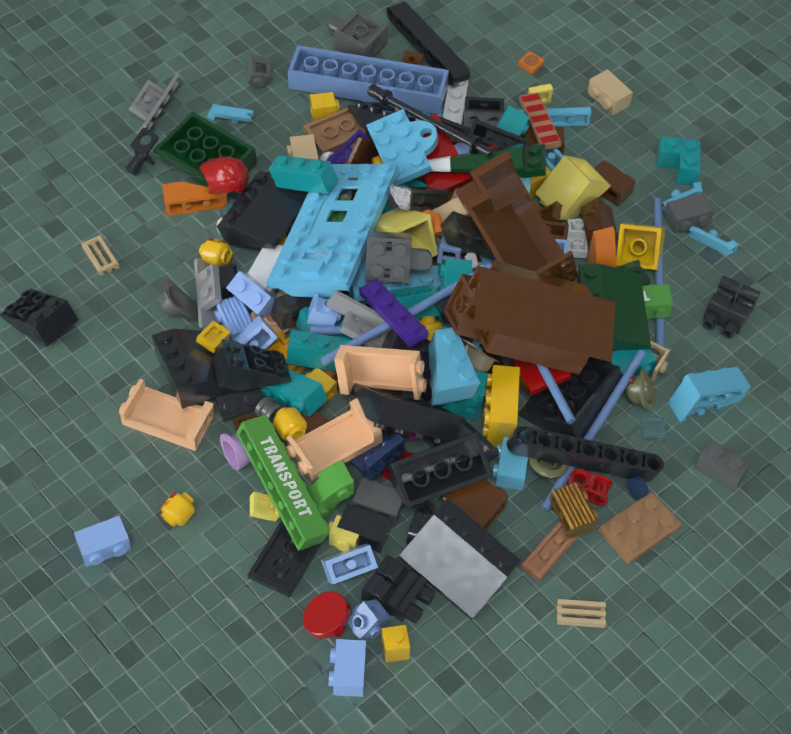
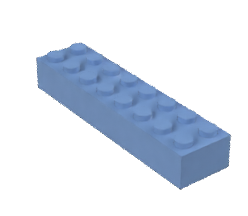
M297 45L288 70L289 89L317 94L333 92L334 97L380 103L377 99L367 94L369 86L375 84L384 90H390L394 98L419 111L437 114L441 113L449 78V70L300 45Z

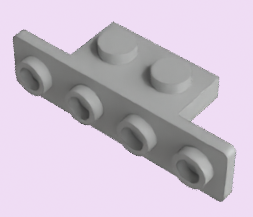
M176 72L165 91L150 80H147L128 109L145 121L137 135L142 128L150 129L154 123L151 121L152 117L155 119L158 117L162 110L159 106L161 104L165 106L169 100L170 95L168 92H174L179 84L176 80L180 74Z
M196 258L194 260L198 320L199 327L204 330L212 321L217 323L214 311H216V304L222 301L219 266L213 263L209 265L200 258Z
M335 290L327 301L326 305L345 315L339 331L353 339L385 322L376 311L338 290ZM388 331L366 342L364 345L382 348Z

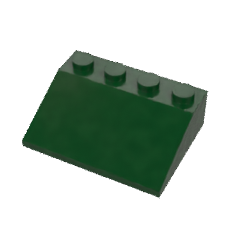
M193 111L153 149L154 153L206 184L208 183L199 167L207 161L219 157L240 159L247 167L248 172L257 164L256 152L253 146Z
M579 264L578 277L576 278L577 283L586 285L595 297L616 302L612 351L651 349L641 274L604 264Z

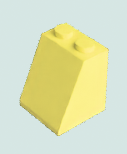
M564 155L537 190L536 195L545 207L555 201L563 205L560 221H567L577 217L581 213L582 206L601 196L611 185L586 160Z
M398 207L380 216L374 231L412 234L411 248L428 249L432 257L438 255L430 214Z

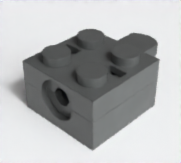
M358 10L347 20L339 16H333L329 19V33L334 35V48L343 53L373 57L387 43L388 26Z
M368 231L365 280L373 281L378 279L379 281L409 283L410 270H428L432 265V254L428 249L411 248L412 234Z

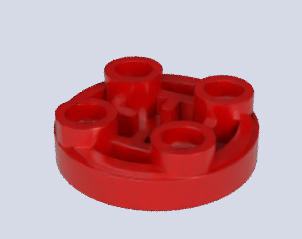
M337 592L321 593L314 597L305 608L303 625L313 637L319 639L332 636L339 637L345 631L344 626L349 619L351 606Z

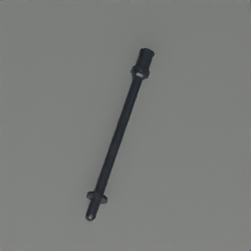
M375 84L369 86L367 90L368 96L377 99L380 104L384 106L390 104L400 110L404 109L405 113L418 120L430 122L437 130L469 146L471 154L481 152L486 156L493 155V150L482 144L483 139L480 136L472 139L394 98L390 90H384Z

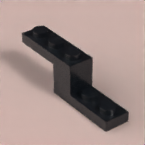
M439 116L442 123L472 139L480 136L483 139L482 144L485 146H497L500 148L524 143L525 147L529 146L530 140L477 119H473L470 126L466 127ZM450 137V139H451L453 145H455V144H457V143H462V142H460V141H458V140H456V139Z

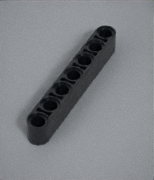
M403 1L387 7L386 12L390 22L419 53L424 54V58L433 68L449 70V85L454 86L470 79L468 66L407 2Z
M526 426L517 427L507 440L508 450L516 455L625 478L640 476L645 482L653 481L664 468L662 458L653 453Z

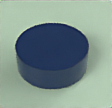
M634 476L628 479L627 487L633 498L640 500L648 495V486L642 477Z

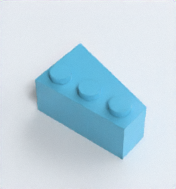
M453 328L435 330L428 345L429 367L431 369L430 387H432L431 406L473 398L480 382L460 335L455 334Z
M725 367L720 370H707L695 374L689 373L683 378L682 383L672 395L668 404L679 422L682 423L687 421V416L697 413L698 416L705 414L704 410L715 406L716 409H720L741 401L751 386L738 367Z

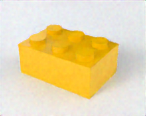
M493 365L492 374L488 373L482 435L496 447L497 444L502 445L503 436L510 437L517 428L520 367Z

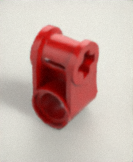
M575 469L571 472L567 485L575 482L580 483V489H585L588 502L594 505L604 506L608 503L607 494L613 485L611 479L583 469Z

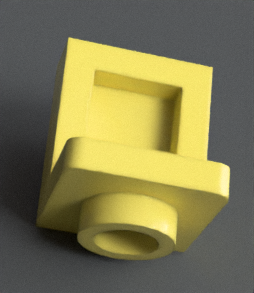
M551 84L529 88L528 94L538 92L543 104L551 103L553 94Z
M253 492L250 495V516L276 522L280 516L269 495Z
M337 515L335 521H330L328 525L330 531L328 534L329 545L335 546L343 552L358 547L359 534L338 528L337 526L342 516Z

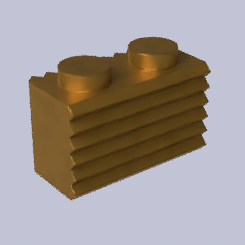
M575 482L552 490L550 503L569 539L595 530L598 514L595 508H590L585 489H580L578 483Z

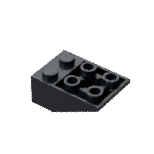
M465 97L463 125L469 127L473 119H477L496 127L504 113V99Z
M356 102V105H348L349 111L369 137L371 135L366 126L367 124L397 112L395 111L396 108L390 106L383 107L382 104L377 102H371V105L363 102ZM406 113L409 122L416 121L415 117L409 116Z
M34 289L24 291L19 299L9 304L0 314L1 318L33 342L45 347L52 344L79 320L66 299Z
M222 339L212 359L219 387L244 391L289 383L291 381L284 355L276 350L270 351L256 345L249 346L235 340Z

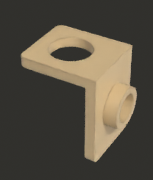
M650 340L651 348H655L660 352V355L654 354L659 362L651 378L652 382H654L660 373H665L669 365L667 360L670 350Z

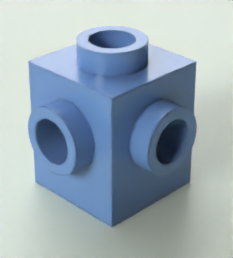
M378 600L363 601L362 604L357 605L352 610V615L347 623L350 625L353 634L360 640L375 639L381 635L382 628L389 622L391 617Z

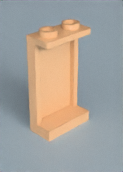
M341 345L335 356L334 361L340 394L349 395L354 383L379 389L413 391L414 400H419L422 392L426 391L427 380L423 378L424 361H421L420 351Z
M139 379L137 384L132 386L128 400L122 403L119 415L121 416L122 425L196 451L215 417L214 404L205 401L203 406L193 405L182 409L176 397L145 386V380Z
M358 398L349 402L350 411L296 440L291 435L286 437L288 445L286 446V451L289 457L296 459L301 474H306L311 482L319 478L317 474L330 465L341 460L346 463L383 442L381 429L374 427V422L366 419Z

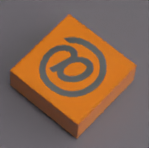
M529 51L518 61V66L533 75L544 65L545 60Z

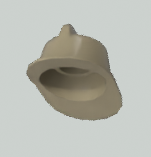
M461 338L475 371L487 373L495 361L500 362L489 357L479 348Z

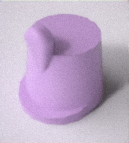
M223 433L220 435L224 455L234 470L238 471L251 463L236 434L229 436Z

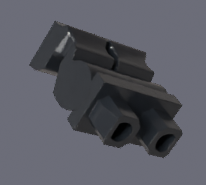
M723 275L717 292L713 294L703 317V327L713 330L715 325L723 328L721 334L731 339L741 331V328L756 306L761 292L743 284L738 293L741 283Z
M386 555L375 573H373L363 587L361 600L371 601L373 598H376L386 612L396 617L400 622H403L406 618L417 623L424 610L415 605L416 602L419 600L427 606L430 605L435 597V591L426 585V578L419 576L411 570H407L405 565H400L395 558Z

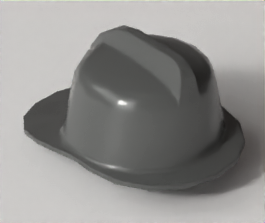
M168 280L163 283V292L155 300L159 307L171 317L185 315L190 319L198 320L197 303L175 283Z

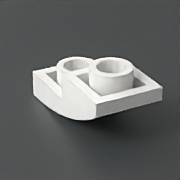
M568 219V252L571 251L576 258H587L588 244L583 220Z

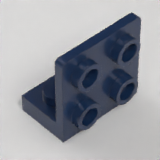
M382 432V443L351 459L349 462L371 481L387 468L386 464L396 461L404 454V439L399 434L389 438Z

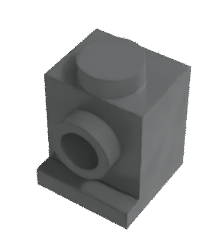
M251 55L245 66L248 83L253 84L257 88L266 86L271 78L270 58Z

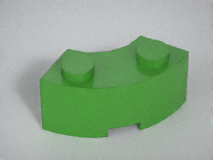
M343 460L325 468L317 474L319 479L312 485H306L307 491L316 502L318 511L323 519L333 514L335 507L342 500L354 494V481Z

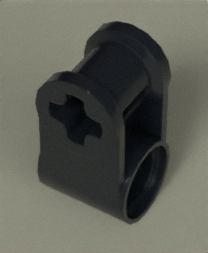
M425 501L416 506L406 544L413 540L435 514L436 507L431 502Z

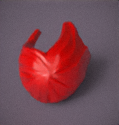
M219 157L207 161L199 167L208 183V194L232 191L243 193L247 187L249 172L240 159Z

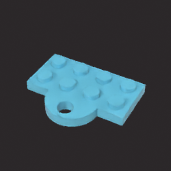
M401 109L366 125L383 164H398L400 171L393 185L394 187L432 171L426 156L437 147L439 137L436 128L430 122L422 120L409 122L404 109ZM426 133H432L429 137H423Z

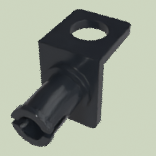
M146 128L141 129L130 145L135 155L125 169L134 176L137 175L144 162H148L151 165L155 164L148 153L158 141L159 136ZM143 136H150L151 141L149 144L142 145L140 143Z

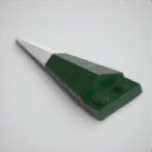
M523 143L492 149V156H486L481 152L475 154L465 153L430 159L428 162L432 171L471 172L508 150L519 178H531L546 175L545 144H533L524 147Z

